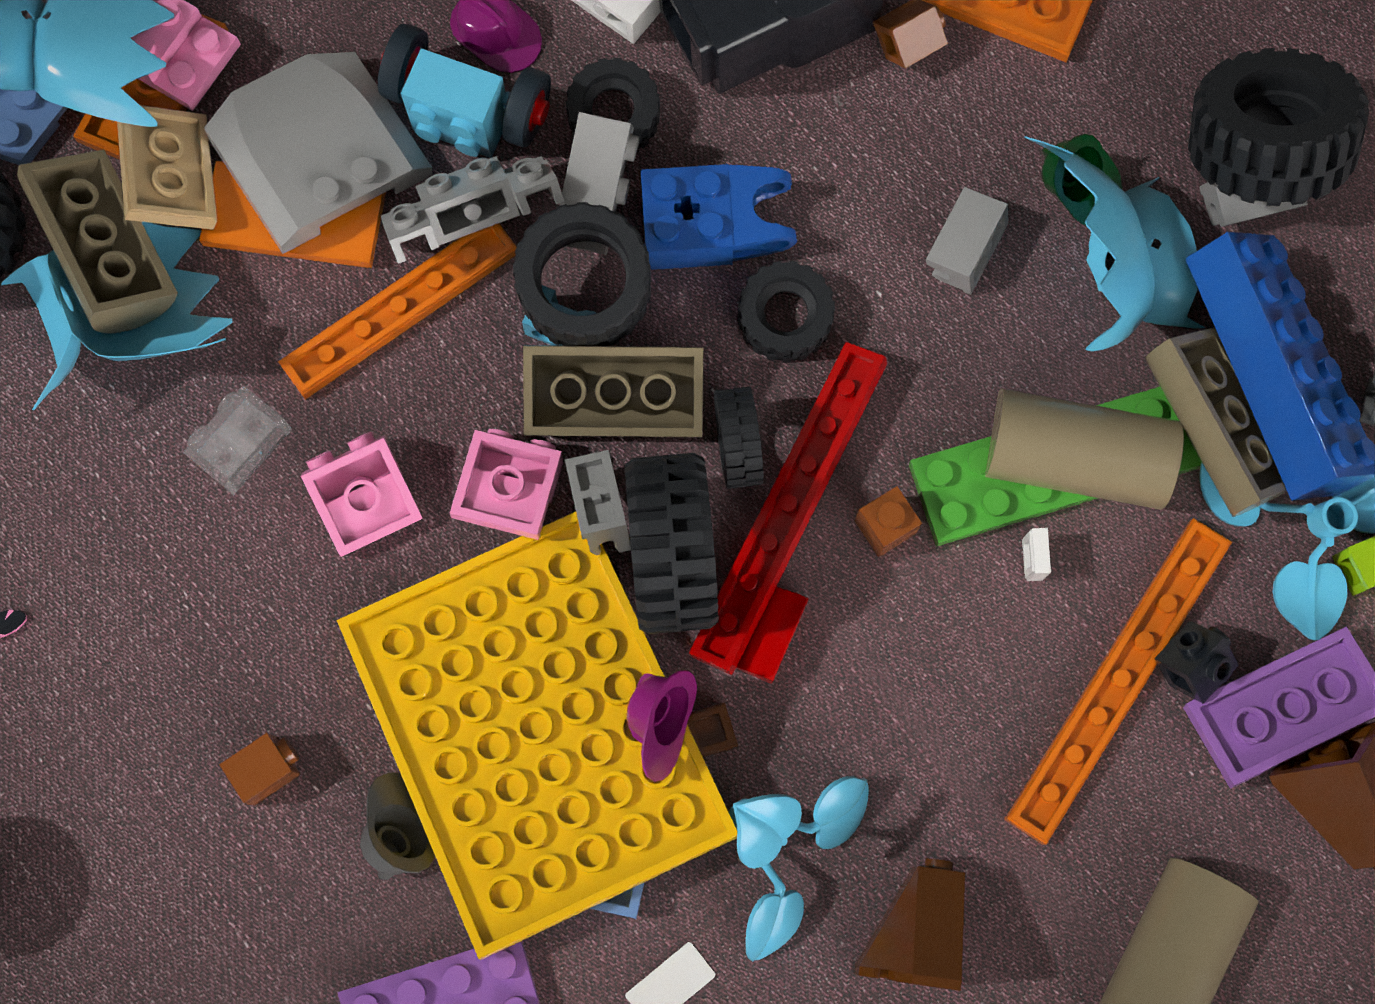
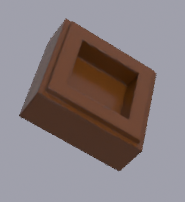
M725 702L690 714L687 725L703 758L738 747Z

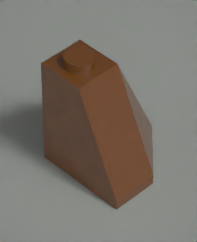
M1375 722L1363 724L1309 750L1307 754L1303 753L1275 767L1269 775L1272 785L1353 869L1372 867L1375 870Z
M929 858L925 859V867H912L857 960L854 974L961 991L965 872L953 871L954 862Z

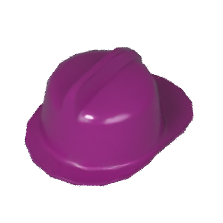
M460 0L451 13L450 26L453 36L482 62L497 71L507 73L522 71L533 64L541 52L542 36L539 26L511 0Z
M679 670L669 678L649 673L644 674L640 678L627 707L628 727L632 736L642 743L641 758L643 770L646 777L654 782L664 780L671 773L682 748L687 722L694 706L697 691L695 676L688 670Z

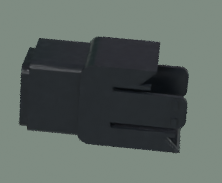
M659 0L664 20L700 85L703 86L711 82L716 92L721 94L781 64L790 68L804 66L876 31L873 21L881 17L883 0Z

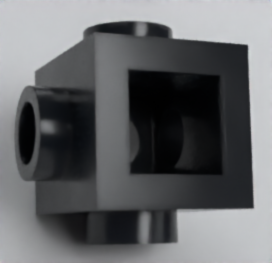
M1189 621L1154 658L1170 687L1202 704L1207 701L1222 683L1230 678L1232 672L1239 666L1230 649L1231 641L1222 631L1212 626L1207 629L1193 621Z

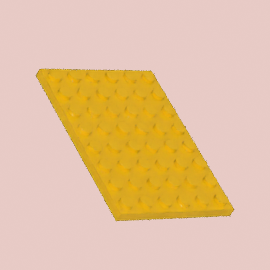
M576 512L543 526L538 540L525 536L518 537L337 620L469 938L480 960L737 838V829L688 725L686 726L677 763L671 773L664 780L656 782L646 777L642 767V743L632 736L628 727L627 707L640 678L644 674L665 676L644 632L639 629L638 619L602 543L600 544V555H594L590 552L587 539L582 540Z

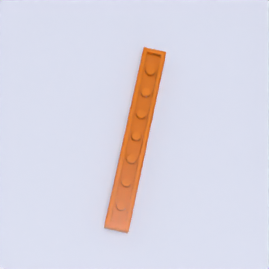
M1195 518L1188 522L1004 820L1042 845H1047L1157 666L1154 658L1176 635L1232 543L1230 540Z

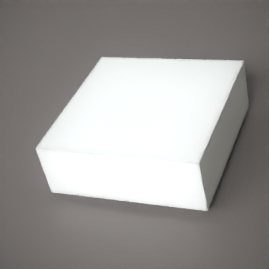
M1033 528L1022 539L1025 579L1027 581H1043L1051 573L1048 528Z

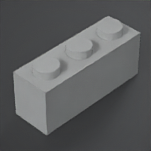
M579 112L562 191L564 202L560 203L559 206L564 204L573 205L577 204V202H588L591 205L598 206L600 204L609 207V210L616 213L618 204L625 205L630 185V179L623 178L627 161L634 162L639 143V136L633 135L634 127L631 123ZM582 241L566 245V247L607 255L608 252L607 246L597 242Z

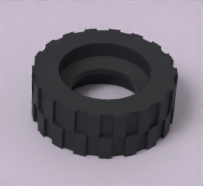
M614 57L611 60L603 58L594 64L589 63L584 66V70L576 73L573 77L572 85L568 86L566 111L569 127L573 131V137L579 112L593 115L592 106L596 97L604 91L615 89L623 91L631 97L634 103V113L627 123H631L634 127L633 135L639 136L638 149L641 147L645 148L649 144V139L651 137L654 138L657 132V123L660 122L659 94H657L655 81L651 80L649 73L644 68H639L637 63L623 61L622 58Z
M777 261L773 262V265L759 268L754 276L751 275L748 278L745 289L742 288L740 293L738 325L739 330L742 329L743 339L746 344L749 343L753 347L755 353L758 355L762 354L771 361L781 360L782 363H791V360L798 359L800 361L806 359L807 355L810 353L814 354L820 349L822 342H826L832 327L835 301H832L833 292L831 287L826 285L825 278L820 273H815L812 267L799 265L796 261H789V263ZM780 292H791L802 298L806 304L808 314L805 323L800 328L791 332H782L769 325L765 318L764 308L767 301L773 295Z
M748 386L714 391L717 436L726 488L731 489L763 484L761 440L752 389Z

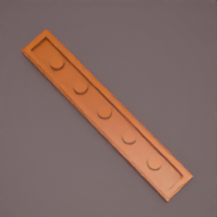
M499 223L463 236L279 360L278 363L306 400L516 256L517 246Z

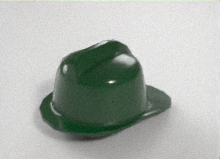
M1081 134L1073 137L1071 140H1065L1055 145L1078 155L1096 166L1122 189L1121 175L1116 165L1093 135ZM1043 148L1042 153L1045 160L1042 166V181L1045 188L1062 202L1074 219L1080 224L1086 225L1085 220L1095 205L1094 195L1065 168V161L1048 149Z

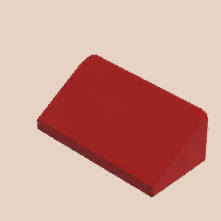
M776 587L736 669L772 684L809 598Z

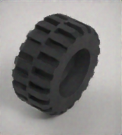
M1263 48L1259 53L1252 54L1251 51L1239 53L1235 60L1228 58L1220 62L1215 69H1212L1205 75L1200 85L1196 88L1188 140V150L1191 153L1190 159L1197 171H1200L1201 176L1210 185L1216 183L1220 192L1228 196L1232 194L1241 196V200L1254 204L1256 200L1267 202L1266 206H1280L1281 202H1291L1292 205L1303 204L1310 197L1317 200L1329 194L1332 189L1336 190L1348 180L1349 175L1357 167L1369 115L1368 97L1358 79L1351 72L1346 74V70L1341 64L1336 61L1329 63L1324 60L1322 55L1313 52L1310 55L1299 53V49L1287 48L1286 51H1275V48Z
M696 453L633 458L625 464V478L639 629L648 634L710 629L718 623L719 616L714 540L705 460Z

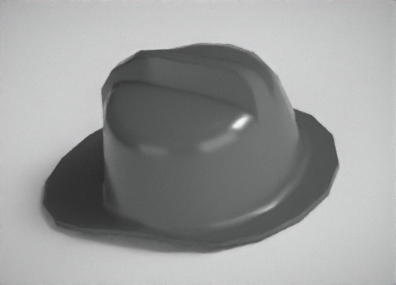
M385 773L377 777L368 789L366 800L367 823L361 834L360 841L363 857L369 865L378 871L380 880H388L394 875L402 873H419L430 866L434 859V852L401 773Z

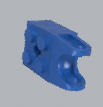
M729 164L641 170L645 244L649 254L651 270L733 265V261L782 252L790 249L797 243L795 229L777 223L766 222L759 218L754 211V207L762 200L772 198L791 189L792 176L786 170L773 167ZM683 215H691L693 219L683 220Z

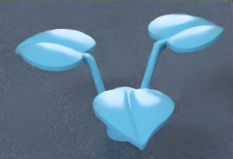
M1201 463L1200 487L1203 497L1210 510L1227 524L1241 527L1252 525L1258 519L1261 508L1269 512L1304 513L1307 515L1309 530L1313 535L1321 538V542L1309 556L1308 564L1300 561L1291 562L1279 571L1275 577L1272 592L1275 605L1281 615L1305 637L1314 641L1324 637L1340 618L1348 593L1346 578L1342 570L1332 563L1317 565L1318 559L1328 547L1334 545V537L1349 533L1353 529L1362 533H1375V477L1337 496H1332L1333 499L1315 506L1311 503L1296 505L1266 502L1241 515L1232 517L1206 468Z
M845 776L829 784L815 804L813 812L814 822L812 823L800 822L802 816L801 805L790 795L769 794L749 799L744 798L733 803L729 814L737 829V852L739 859L749 868L762 867L774 884L775 889L774 893L765 894L757 901L749 916L746 929V955L752 962L760 960L782 947L798 929L804 913L802 895L795 890L785 892V884L770 862L776 858L781 847L787 844V838L795 830L809 834L816 832V844L822 849L837 847L849 839L860 825L866 811L869 793L867 779Z

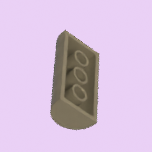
M105 150L26 163L18 166V180L94 330L108 334L129 331L153 321L171 307L178 292L142 222L125 220L122 183Z
M1215 327L1169 338L1147 354L1145 360L1179 422L1183 425L1184 431L1232 517L1250 511L1287 492Z
M524 345V435L702 437L703 347Z
M1001 388L998 392L985 477L1162 510L1166 507L1173 494L1180 470L1184 441L1183 425L1177 420Z
M1170 858L1099 1004H1211L1258 906V900L1239 886L1211 871L1181 859Z

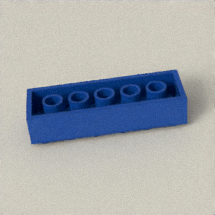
M1226 232L1185 258L1291 501L1337 496L1374 478L1375 444L1367 438L1361 426L1359 408L1346 393L1341 382V369L1338 363L1330 357L1322 340L1324 337L1323 329L1309 312L1304 301L1306 298L1305 290L1302 284L1293 277L1286 261L1288 254L1284 245L1275 235Z

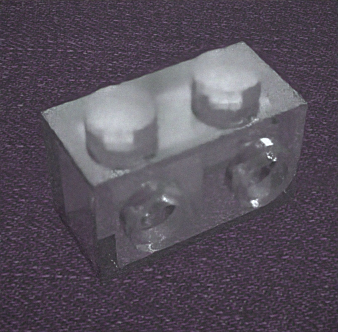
M244 385L237 392H231L224 397L217 408L218 413L207 425L198 427L191 434L187 441L188 447L182 452L233 496L292 430L291 426L281 415Z

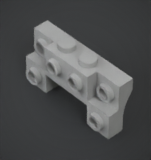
M497 156L489 159L479 158L473 160L465 168L449 174L439 173L429 177L425 183L416 186L421 201L413 204H400L391 209L389 213L381 215V219L399 264L406 261L401 247L403 242L425 234L431 250L439 248V245L519 216L518 207L523 216L530 214L531 211L526 199L528 195L548 189L556 204L564 202V198L557 177L547 159L544 160L542 156L524 158L515 162L512 167L503 170Z

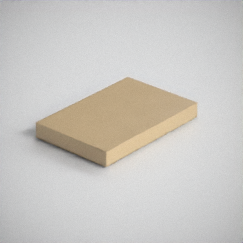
M141 105L158 122L157 127L117 122L125 220L213 230L217 223L209 139L204 129L207 125L206 114Z

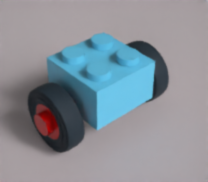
M401 24L395 29L382 54L378 74V91L385 99L405 105L412 128L419 137L433 143L442 140L453 144L458 151L472 157H477L481 154L492 158L501 135H503L505 141L520 147H528L548 115L551 77L549 74L527 67L519 75L512 91L505 92L501 76L428 51V34L423 29L410 24Z

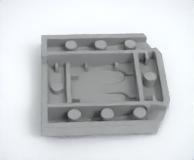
M355 52L306 54L232 91L204 127L209 141L282 254L320 235V226L392 189L395 194H398L433 175L432 166L387 99L379 94L377 84Z

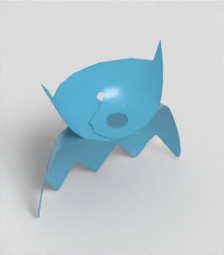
M0 0V89L13 91L35 90L43 99L92 116L127 124L157 127L158 122L131 98L122 87L133 80L166 67V62L138 45L131 37L174 18V13L153 0H46L45 3L43 0ZM27 10L32 18L25 19L21 11Z
M1025 136L1024 138L1043 146L1065 161V168L1095 198V205L1085 220L1087 228L1091 231L1089 254L1086 261L1095 278L1098 291L1103 292L1121 317L1111 328L1086 347V350L1098 351L1117 345L1127 339L1142 321L1158 325L1205 328L1187 317L1197 292V285L1185 258L1197 251L1190 225L1171 198L1149 187L1160 177L1124 192L1102 170L1078 155L1061 147ZM1154 239L1161 242L1159 249L1151 246ZM1108 252L1115 259L1109 271L1106 267Z
M142 222L178 294L171 307L162 315L141 327L129 331L108 334L98 332L92 328L54 250L25 263L2 281V285L23 283L39 310L51 341L57 369L32 410H35L41 401L53 389L59 386L71 372L79 356L81 343L100 357L113 361H127L204 348L226 340V338L212 343L200 345L230 325L232 319L190 314L219 281V277L217 275L174 268L181 257L199 238L201 230L165 227Z

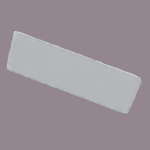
M688 942L629 990L625 997L630 1004H683L715 977V972L693 944Z

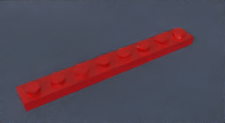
M845 342L717 596L718 623L710 629L700 630L689 651L693 658L733 675L888 364L884 355Z

